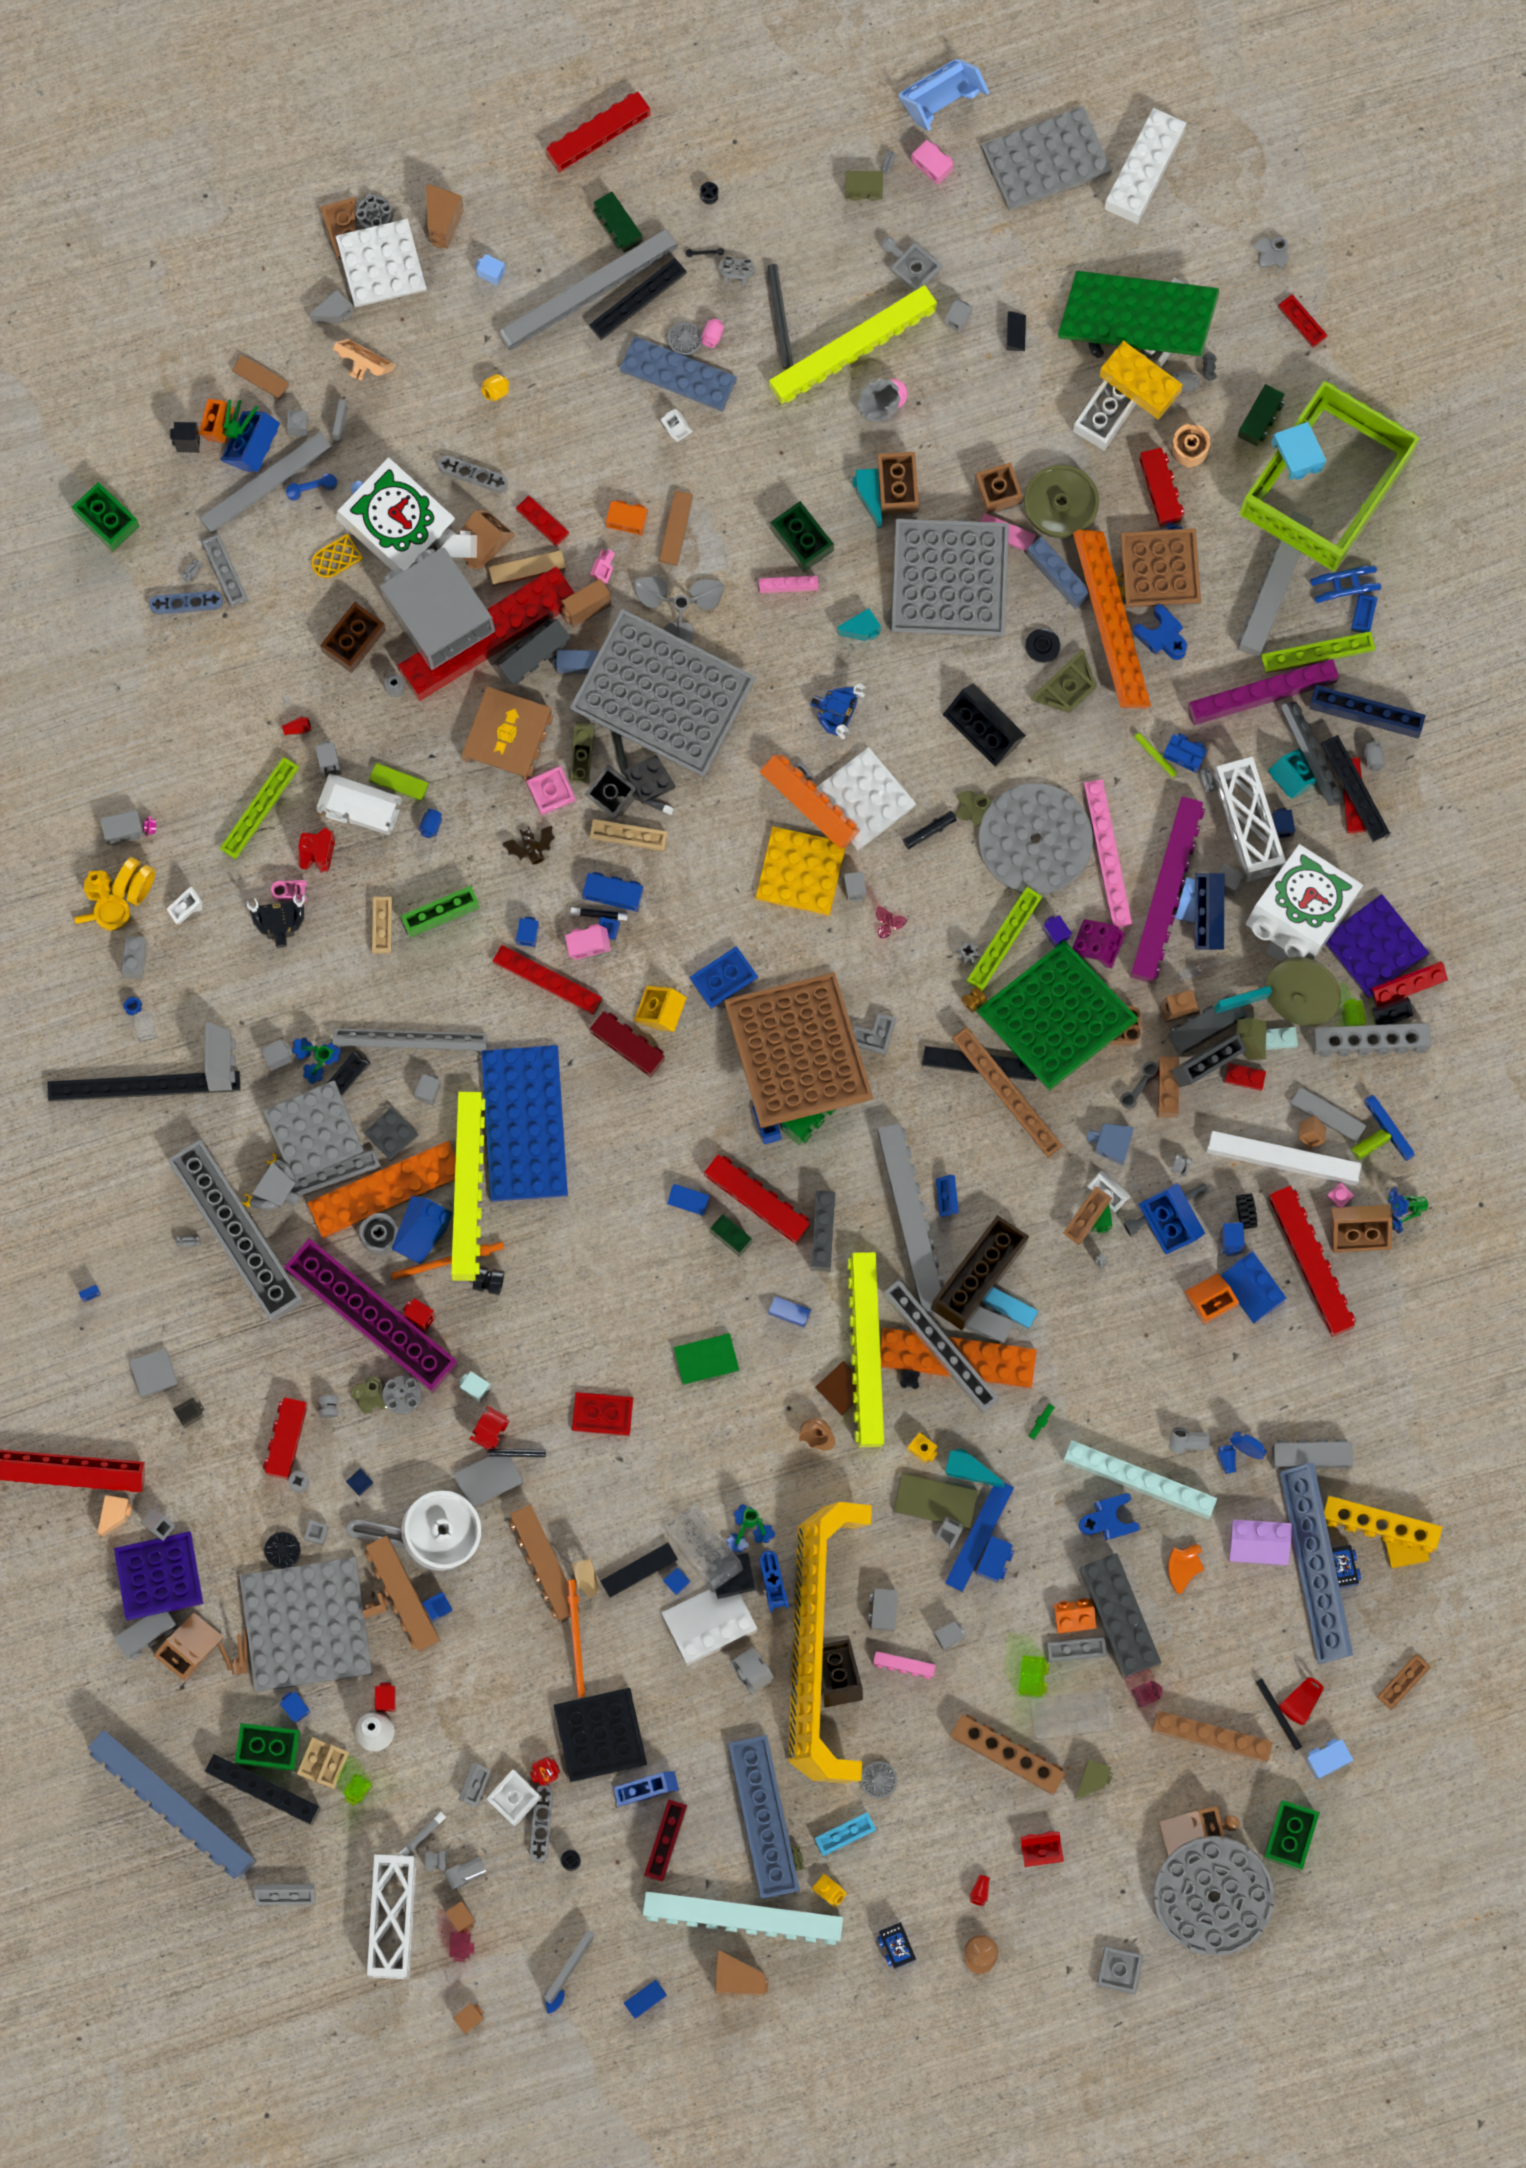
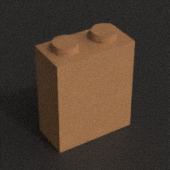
M601 578L562 601L563 608L561 610L564 621L575 627L611 606V594Z

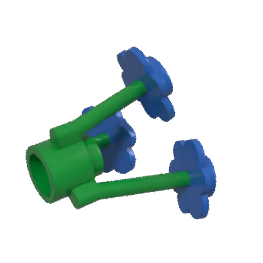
M307 1038L296 1039L293 1042L294 1048L292 1051L296 1054L297 1058L304 1059L305 1056L309 1057L311 1055L310 1051H314L313 1056L317 1061V1064H306L303 1067V1077L308 1079V1082L311 1084L321 1081L324 1073L323 1068H321L323 1062L327 1065L332 1064L333 1061L337 1062L339 1060L338 1056L341 1053L340 1048L335 1047L333 1043L324 1044L318 1048L316 1045L313 1046L311 1042H307Z
M1397 1187L1391 1188L1388 1193V1203H1391V1208L1395 1211V1213L1391 1214L1392 1230L1398 1234L1403 1231V1222L1421 1216V1212L1428 1210V1201L1424 1196L1399 1195ZM1407 1208H1409V1210H1410L1411 1212H1413L1412 1214H1410V1215H1408V1216H1406V1217H1404V1218H1402V1219L1398 1218V1217H1402L1403 1214H1407V1212H1408Z
M741 1504L738 1510L734 1512L735 1522L737 1525H742L739 1534H731L730 1538L726 1539V1542L728 1543L729 1550L741 1553L748 1548V1543L745 1541V1537L742 1536L746 1527L752 1528L758 1524L757 1529L753 1531L756 1543H769L770 1539L775 1537V1532L772 1530L771 1525L766 1526L762 1523L763 1519L759 1518L757 1510Z

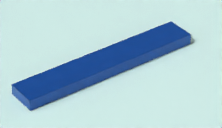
M1006 1483L1004 1488L992 1487L945 1582L946 1585L963 1592L1014 1487Z

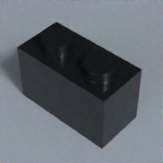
M174 422V428L170 429V439L177 452L200 453V435L198 434L197 422Z

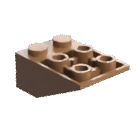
M193 1613L163 1643L153 1656L186 1683L224 1637L197 1614Z

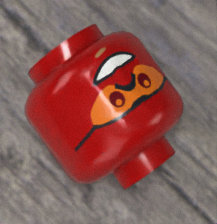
M545 1757L532 1764L530 1776L534 1783L538 1782L541 1786H546L556 1781L559 1777L558 1774L561 1772L555 1759L551 1760L549 1757Z

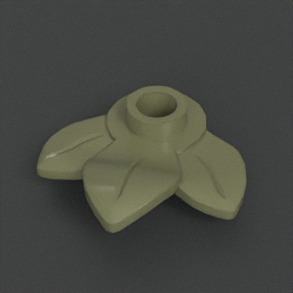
M972 791L959 793L957 799L962 805L958 809L956 817L961 820L971 819L974 826L980 825L986 810L991 805L990 798L984 794L977 795ZM984 802L985 806L980 807L978 803Z
M370 1376L364 1383L357 1384L352 1389L351 1398L359 1399V1407L364 1414L372 1411L375 1406L384 1410L387 1409L383 1399V1383L380 1378ZM370 1383H375L376 1389H371L369 1387Z

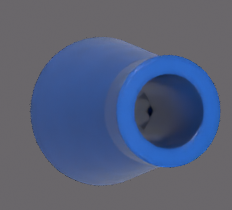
M1233 1444L1218 1447L1217 1455L1225 1474L1237 1472L1236 1449L1233 1448Z

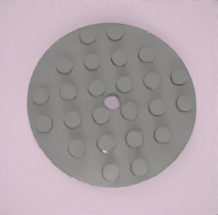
M1023 784L1005 791L988 807L980 825L979 849L985 866L1001 884L1019 893H1022L1025 887H1029L1038 894H1049L1063 889L1082 873L1092 850V827L1083 807L1067 792L1047 784ZM1032 835H1039L1041 841L1033 843L1030 837Z
M1200 1837L1179 1846L1163 1863L1155 1883V1907L1162 1926L1177 1943H1180L1190 1951L1203 1955H1227L1250 1945L1262 1934L1271 1918L1274 1907L1273 1882L1262 1859L1245 1844L1227 1837ZM1211 1891H1217L1220 1893V1898L1212 1901L1208 1895Z

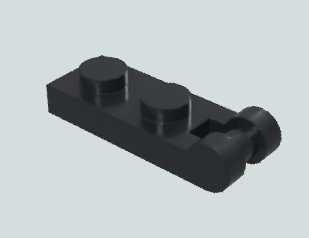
M355 1050L327 1083L335 1081L341 1096H343L371 1062L363 1059L360 1053ZM354 1062L359 1065L356 1069L352 1066Z

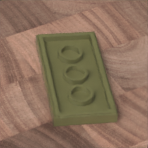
M902 1474L894 1512L943 1523L945 1517H948L963 1524V1528L970 1529L978 1490Z

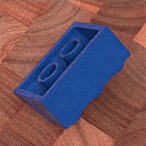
M251 411L242 412L238 423H240L239 427L242 426ZM255 412L245 427L243 434H238L237 439L230 438L220 460L246 472H258L262 467L266 453L270 449V444L278 432L280 422L265 412Z
M1178 1183L1138 1204L1165 1254L1184 1247L1205 1234Z
M1253 1251L1221 1275L1232 1289L1239 1301V1305L1253 1324L1282 1305L1287 1299Z

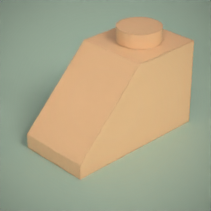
M105 1495L97 1532L99 1536L104 1537L127 1521V1517L131 1516L133 1505H130L129 1499Z

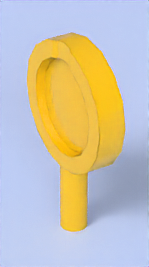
M109 895L107 901L96 902L94 913L76 916L74 919L76 924L96 920L101 928L108 931H116L128 923L130 908L123 898Z

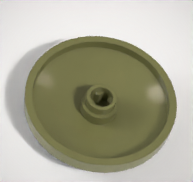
M1054 465L1039 471L1030 480L1025 491L1024 508L1031 524L1041 533L1054 538L1074 537L1073 532L1088 529L1095 520L1099 508V494L1092 479L1082 470L1069 465Z
M1304 957L1286 958L1273 967L1266 980V986H1270L1272 989V993L1268 997L1270 1004L1279 1015L1294 1024L1301 1026L1324 1024L1335 1015L1339 1008L1341 990L1336 978L1325 966L1312 959Z

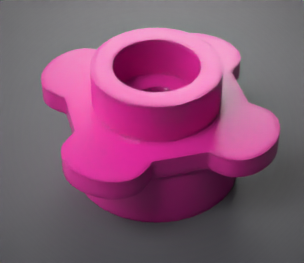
M148 816L143 821V832H146V837L156 832V819H151V816Z

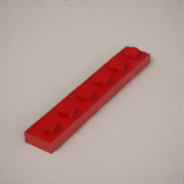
M501 945L493 959L494 964L594 1015L602 1000L601 996Z

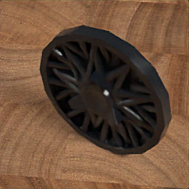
M1041 628L1034 630L1026 639V652L1036 662H1050L1057 657L1060 651L1059 638L1049 629Z
M275 1533L269 1537L265 1544V1557L276 1568H289L300 1557V1543L290 1533Z

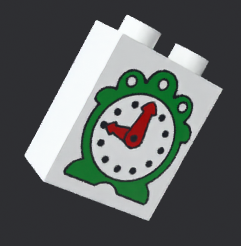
M389 457L344 503L336 515V520L391 570L401 568L403 571L416 564L415 559L425 550L432 549L434 545L439 549L455 534L451 530L455 518Z
M1299 844L1255 905L1246 925L1252 928L1253 933L1258 938L1270 940L1283 948L1289 958L1304 957L1314 960L1353 905L1363 884Z

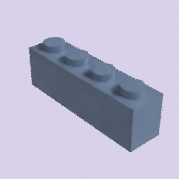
M1042 537L1027 548L1026 556L1075 610L1090 598L1088 587Z

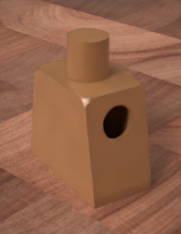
M1193 990L1167 996L1160 1004L1165 1023L1200 1013Z

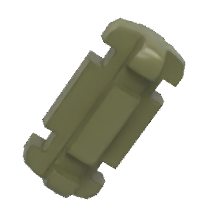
M800 1846L791 1847L796 1871L804 1869V1865H802V1852L799 1850L801 1849Z

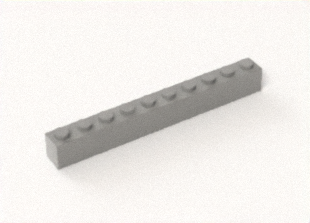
M900 1123L880 1127L877 1133L919 1304L928 1315L934 1314L935 1312L930 1310L934 1298L944 1284L942 1276L937 1274L936 1268H939L937 1256L933 1257L932 1250L935 1248L933 1239L928 1237L927 1231H930L928 1220H924L923 1217L925 1206L923 1201H919L918 1194H921L919 1183H915L913 1177L916 1176L914 1164L910 1165L909 1158L912 1157L910 1146L905 1144L904 1139H907L906 1130L901 1128Z

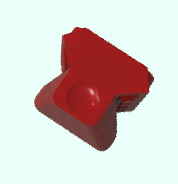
M325 827L318 834L302 833L300 835L298 844L300 869L307 870L315 862L320 873L329 871L335 846L334 831H330Z

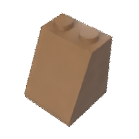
M427 183L426 200L430 243L437 248L444 247L448 249L464 210L462 196Z
M475 510L460 529V531H471V535H477V558L463 557L466 560V565L473 570L483 569L515 535L488 510Z
M718 1951L716 1994L764 1996V1992H768L769 1979H765L764 1973L722 1951Z

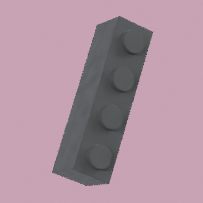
M1211 1005L1202 1011L1203 1014L1198 1017L1193 1015L1186 1020L1187 1023L1180 1026L1178 1024L1172 1027L1168 1039L1178 1055L1182 1056L1237 1024V1019H1245L1246 1013L1242 1006L1216 1014L1214 1007Z
M1239 1034L1231 1035L1172 1069L1171 1072L1179 1088L1191 1085L1247 1050Z
M816 1190L811 1271L831 1272L835 1192Z

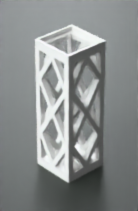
M1253 757L1216 766L1213 778L1245 881L1250 882L1278 874L1286 861ZM1242 777L1250 784L1251 790L1238 778ZM1231 780L1230 786H1229V789H1228V786H1227L1226 781ZM1235 783L1253 798L1250 810L1232 795ZM1233 803L1248 815L1247 819L1235 810ZM1255 806H1257L1260 819L1254 815ZM1238 819H1239L1243 824H1245V829H1244L1243 834H1242V831H1241V828H1240ZM1252 820L1265 831L1266 836L1251 824ZM1249 829L1267 844L1264 856L1246 841ZM1248 850L1251 851L1262 862H1257L1256 860H1254L1249 855ZM1270 850H1271V854H1272L1273 859H1269V860H1268L1269 854H1270Z
M374 1854L367 1976L369 1978L410 1980L417 1861L414 1856ZM381 1866H389L381 1878ZM399 1867H408V1883ZM396 1871L405 1888V1892L391 1911L382 1891ZM380 1899L388 1917L378 1930ZM406 1904L404 1934L396 1917ZM393 1924L402 1944L388 1963L379 1946V1942ZM376 1952L385 1968H375ZM403 1956V1968L394 1969Z

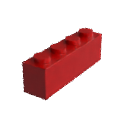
M1162 447L1141 452L1139 461L1159 527L1167 526L1169 523L1181 522L1184 508L1177 499L1179 498V492L1177 487L1173 486L1174 475L1167 466L1169 463L1167 453H1163Z
M286 1397L283 1398V1402H279L277 1413H280L278 1421H274L272 1432H275L274 1438L270 1439L268 1444L269 1458H265L263 1464L266 1475L289 1480L308 1408L307 1402Z

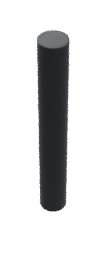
M487 1449V1456L545 1458L546 1450Z

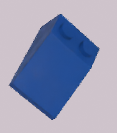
M411 1196L392 1250L421 1264L446 1232L453 1212L427 1198Z

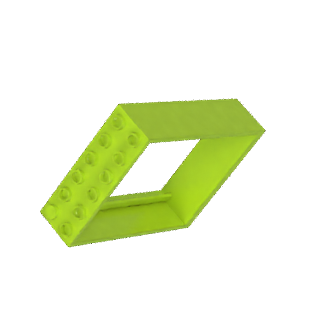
M1323 381L1293 427L1308 422L1312 428L1323 410L1394 451L1397 455L1365 503L1360 505L1361 509L1337 545H1334L1263 502V499L1286 467L1279 449L1245 497L1239 515L1331 571L1336 572L1414 454L1420 438L1414 432L1401 427L1399 423L1389 420L1381 412H1376L1369 408L1366 403L1359 402L1349 393H1344L1337 389L1334 384Z

